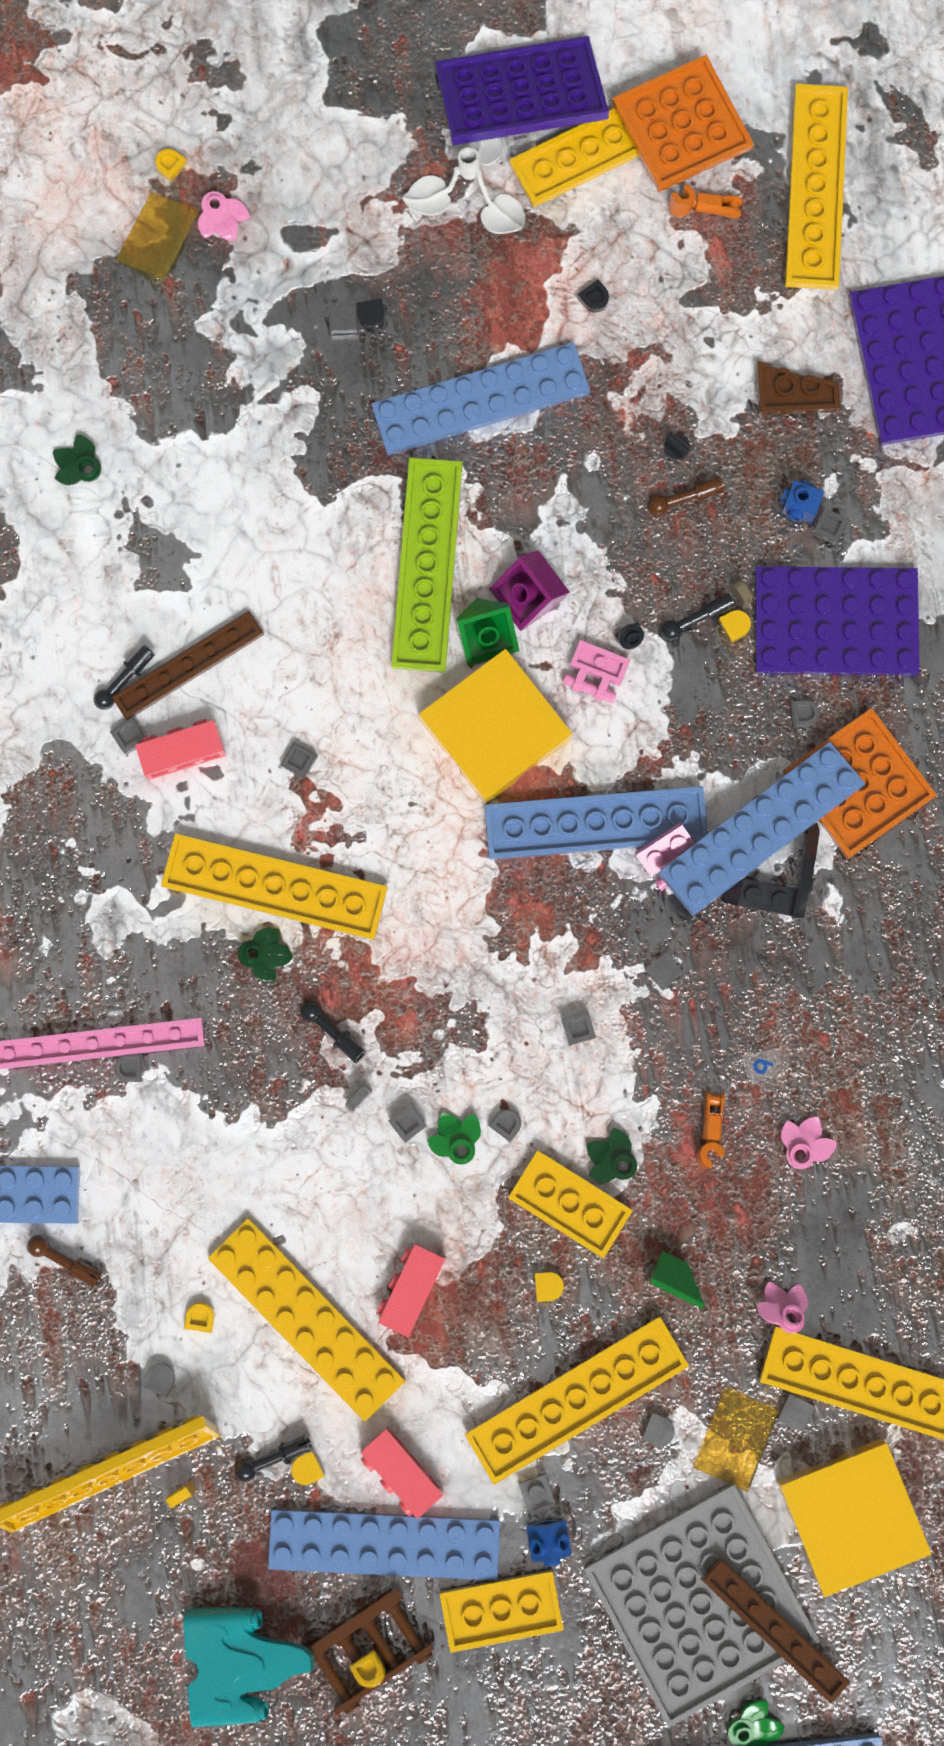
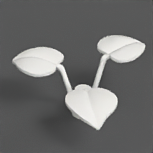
M499 138L459 144L458 167L454 168L453 177L447 188L441 178L425 176L417 180L402 197L404 203L419 214L427 216L439 215L445 212L451 205L448 193L452 192L458 176L461 175L468 180L476 177L485 201L489 205L481 212L482 224L488 231L495 234H506L519 231L525 225V214L520 203L514 197L507 194L498 195L492 202L482 179L480 165H491L501 157L502 143Z

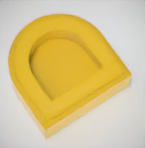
M163 149L155 158L158 172L170 182L176 178L188 163L184 156L173 149Z
M740 610L732 611L718 619L730 643L746 636L751 627L749 616Z
M554 1272L534 1273L537 1302L553 1301L562 1295L564 1283L558 1274Z
M197 1302L191 1305L186 1312L183 1329L212 1333L215 1321V1312L212 1306L206 1302Z
M314 1451L297 1457L292 1464V1477L299 1484L309 1485L325 1477V1473Z
M189 1481L169 1494L165 1501L171 1509L192 1496L197 1491V1488L193 1481Z
M375 1650L349 1666L357 1682L364 1687L373 1688L378 1686L385 1676V1667Z

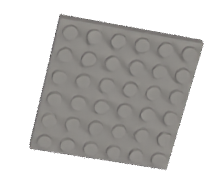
M734 1483L583 1567L668 1728L785 1662L767 1642L701 1580V1577L719 1557L812 1645L820 1642Z

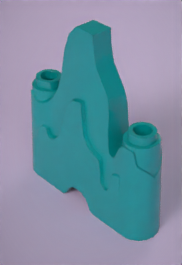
M245 1607L187 1608L185 1610L183 1619L185 1655L198 1668L196 1680L188 1685L189 1716L193 1728L261 1723L263 1720L268 1719L269 1704L267 1701H263L262 1698L251 1697L246 1693L277 1688L291 1676L310 1673L315 1669L314 1653L308 1647L294 1642L271 1639L255 1632L256 1629L262 1627V1613L260 1610Z

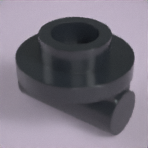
M672 431L665 437L664 452L668 458L680 461L688 456L691 451V445L687 437L682 434H674Z
M638 622L626 625L613 635L616 642L624 649H634L642 643L644 630Z

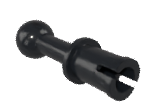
M727 593L709 603L703 602L705 608L678 622L675 620L664 622L661 626L662 637L670 642L676 641L680 638L682 631L709 617L714 622L715 617L736 607L731 595Z
M143 644L128 661L125 660L123 662L126 668L108 688L100 689L94 694L93 702L95 706L100 710L112 708L115 703L112 696L118 693L134 674L140 677V672L155 656V653Z
M311 1000L302 1005L300 1010L301 1017L307 1022H315L335 1041L333 1044L335 1049L339 1048L355 1064L365 1056L366 1050L350 1036L351 1033L348 1030L342 1033L322 1014V1007L318 1002Z
M304 1434L290 1442H281L278 1444L279 1450L257 1460H240L234 1469L236 1478L241 1482H250L260 1470L281 1461L289 1465L291 1460L313 1452L312 1444L309 1446L307 1444L311 1442L309 1436Z

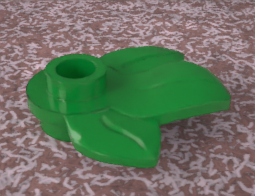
M442 1113L438 1121L439 1135H434L427 1139L431 1151L438 1156L449 1157L454 1163L459 1165L469 1163L475 1155L474 1144L481 1135L478 1118L475 1114H470L461 1122L451 1114ZM459 1145H464L467 1148V1153L464 1156H459L456 1153V1148Z
M766 1699L757 1700L746 1705L741 1715L730 1721L727 1736L735 1746H768L769 1742H774L782 1735L785 1726L782 1722L767 1717L768 1701ZM741 1731H746L743 1735H739Z

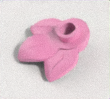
M212 191L207 193L202 199L201 207L203 212L198 219V228L204 238H208L216 232L223 239L234 242L238 232L237 221H245L250 218L247 208L239 200L226 199L223 194ZM216 200L219 202L220 207L213 209L210 206V202Z
M815 1116L804 1120L799 1127L790 1121H786L782 1128L781 1140L787 1148L786 1159L793 1168L805 1169L813 1161H825L836 1148L837 1142L835 1140L821 1138L822 1127L818 1117ZM797 1150L804 1152V1158L801 1161L795 1158Z
M768 1282L764 1289L765 1302L759 1303L756 1306L759 1314L767 1322L778 1324L785 1332H799L805 1324L803 1312L808 1307V1299L804 1289L800 1284H797L786 1293L774 1283ZM786 1317H790L793 1323L789 1322Z

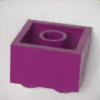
M539 550L520 556L489 588L498 602L509 604L513 622L520 631L526 629L554 609L570 593Z

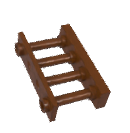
M398 1583L305 1645L314 1653V1662L318 1663L340 1699L335 1703L333 1709L336 1716L343 1711L345 1714L350 1713L360 1705V1699L413 1663L417 1662L420 1665L433 1655L431 1652L435 1647L433 1639L431 1638L422 1643L400 1608V1600L403 1599L404 1593ZM384 1611L387 1614H391L413 1650L400 1660H398L376 1625V1616ZM361 1627L363 1631H367L389 1667L385 1669L384 1679L378 1686L368 1688L361 1685L350 1693L327 1657L329 1654L327 1650L337 1644L338 1647L342 1646L352 1664L357 1662L362 1656L351 1640L353 1638L351 1633Z

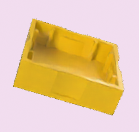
M506 649L419 713V721L439 747L455 761L464 779L485 805L516 783L527 770L542 763L570 742L573 735Z
M882 1439L843 1453L831 1462L811 1466L776 1480L790 1519L798 1530L803 1544V1552L818 1590L824 1598L932 1554L888 1444Z

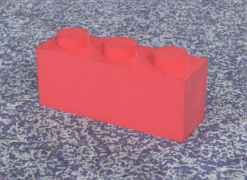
M209 719L196 721L193 723V727L184 730L183 727L173 728L167 731L168 735L158 738L156 735L141 739V743L135 745L144 776L148 780L226 756L218 727L214 720L209 721Z
M416 1243L413 1249L407 1247L400 1261L405 1266L401 1274L395 1272L388 1287L393 1290L389 1300L382 1299L376 1312L377 1315L381 1316L378 1323L409 1338L446 1258Z
M388 1426L362 1448L360 1452L363 1455L361 1458L362 1463L370 1472L376 1470L382 1477L380 1480L381 1485L389 1494L394 1492L401 1501L398 1504L408 1516L413 1514L418 1519L443 1496L444 1491Z

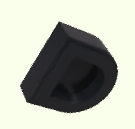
M597 279L578 293L577 299L588 311L598 313L607 307L609 292L600 280Z
M382 298L356 303L358 318L362 326L367 329H376L383 324L385 312Z

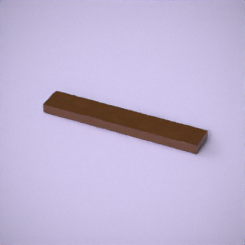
M247 611L112 696V699L124 718L128 720L259 639L264 633L250 611Z
M721 1557L701 1577V1580L830 1704L850 1684L846 1676Z

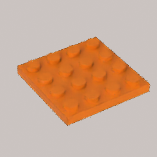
M707 54L612 97V105L658 192L753 149L754 143Z
M872 708L782 771L787 775L823 746L831 742L864 781L865 785L819 820L846 859L852 857L937 796Z

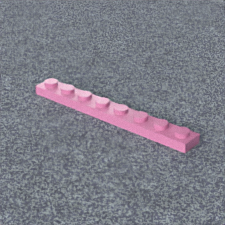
M203 1018L0 1041V1070L206 1046Z

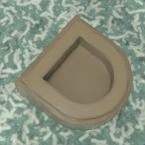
M737 579L730 583L731 592L741 610L749 608L753 595L745 582Z

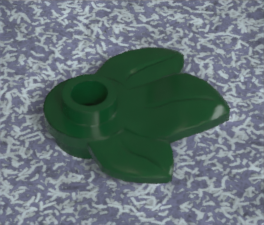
M77 434L74 439L73 449L61 448L53 450L54 460L58 467L61 468L55 475L56 481L70 486L80 481L93 482L99 478L102 467L99 460L95 458V446L88 438ZM88 466L93 467L92 472H90V473H85V472H84V469H85L86 467H88Z
M268 927L257 931L252 940L244 942L238 949L240 963L247 968H251L254 976L263 982H275V968L282 967L293 959L291 951L284 945L277 943L280 936L278 928ZM249 949L256 951L257 956L255 959L248 957L247 952Z
M613 1128L608 1142L592 1141L587 1143L588 1156L596 1164L590 1170L589 1176L595 1181L608 1183L615 1178L626 1180L636 1173L637 1161L631 1154V1141L624 1132ZM621 1160H625L628 1163L626 1171H621L618 1168V1163Z

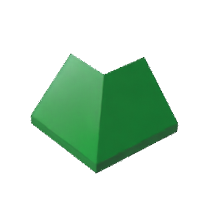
M476 598L456 618V629L468 666L491 660L504 649L509 654L520 651L508 603Z
M662 1251L649 1272L646 1281L703 1309L705 1303L689 1264Z

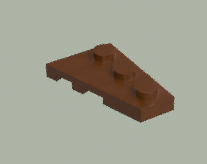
M757 361L756 375L759 415L839 412V383L808 374L806 376L790 372V369L783 367L778 369L766 365L765 362Z

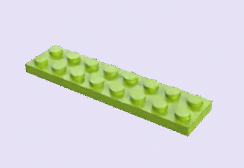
M409 458L392 669L446 673L463 461Z

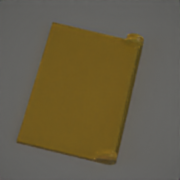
M150 193L116 261L154 275L158 280L164 281L199 212L189 206Z
M725 1387L693 1468L727 1483H734L738 1488L748 1492L779 1410Z

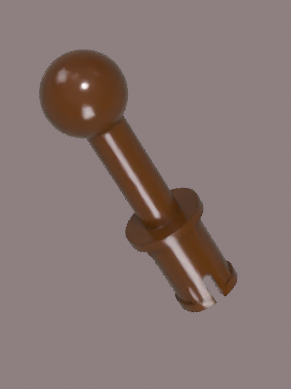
M718 476L698 484L694 482L695 488L668 497L655 495L648 501V510L654 516H663L670 507L696 498L701 503L702 499L724 493L725 490L721 477Z
M34 1235L27 1242V1251L31 1256H45L69 1270L68 1277H75L90 1285L93 1289L98 1285L97 1281H100L104 1272L83 1262L82 1257L75 1261L49 1246L48 1239L43 1235Z

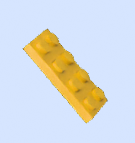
M538 1150L508 1196V1199L603 1259L633 1211Z
M552 1569L440 1591L450 1653L564 1630Z

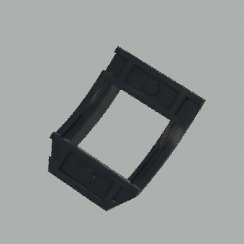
M816 822L803 832L805 833L796 888L743 878L725 892L723 902L736 907L742 906L788 915L792 918H804L820 834L818 823Z

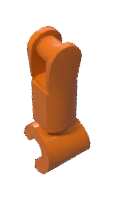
M685 184L681 198L677 193H671L668 209L676 217L688 215L692 207H695V212L737 219L741 216L739 206L742 204V198L739 196H720L706 193H697L696 196L693 188Z
M710 1091L705 1092L702 1140H706V1144L701 1145L695 1154L698 1165L704 1169L712 1168V1161L707 1157L708 1151L713 1152L715 1157H725L723 1147L717 1143V1141H721L724 1092H720L719 1095L710 1094ZM710 1105L718 1106V1112L710 1113Z

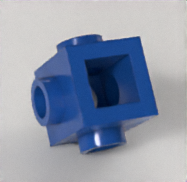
M794 480L791 488L785 487L780 503L784 504L781 513L786 514L790 520L796 522L803 520L812 524L825 491L815 488L808 481L800 480L798 482Z
M543 1520L526 1526L532 1562H544V1566H555L561 1564L562 1558L572 1555L566 1520Z

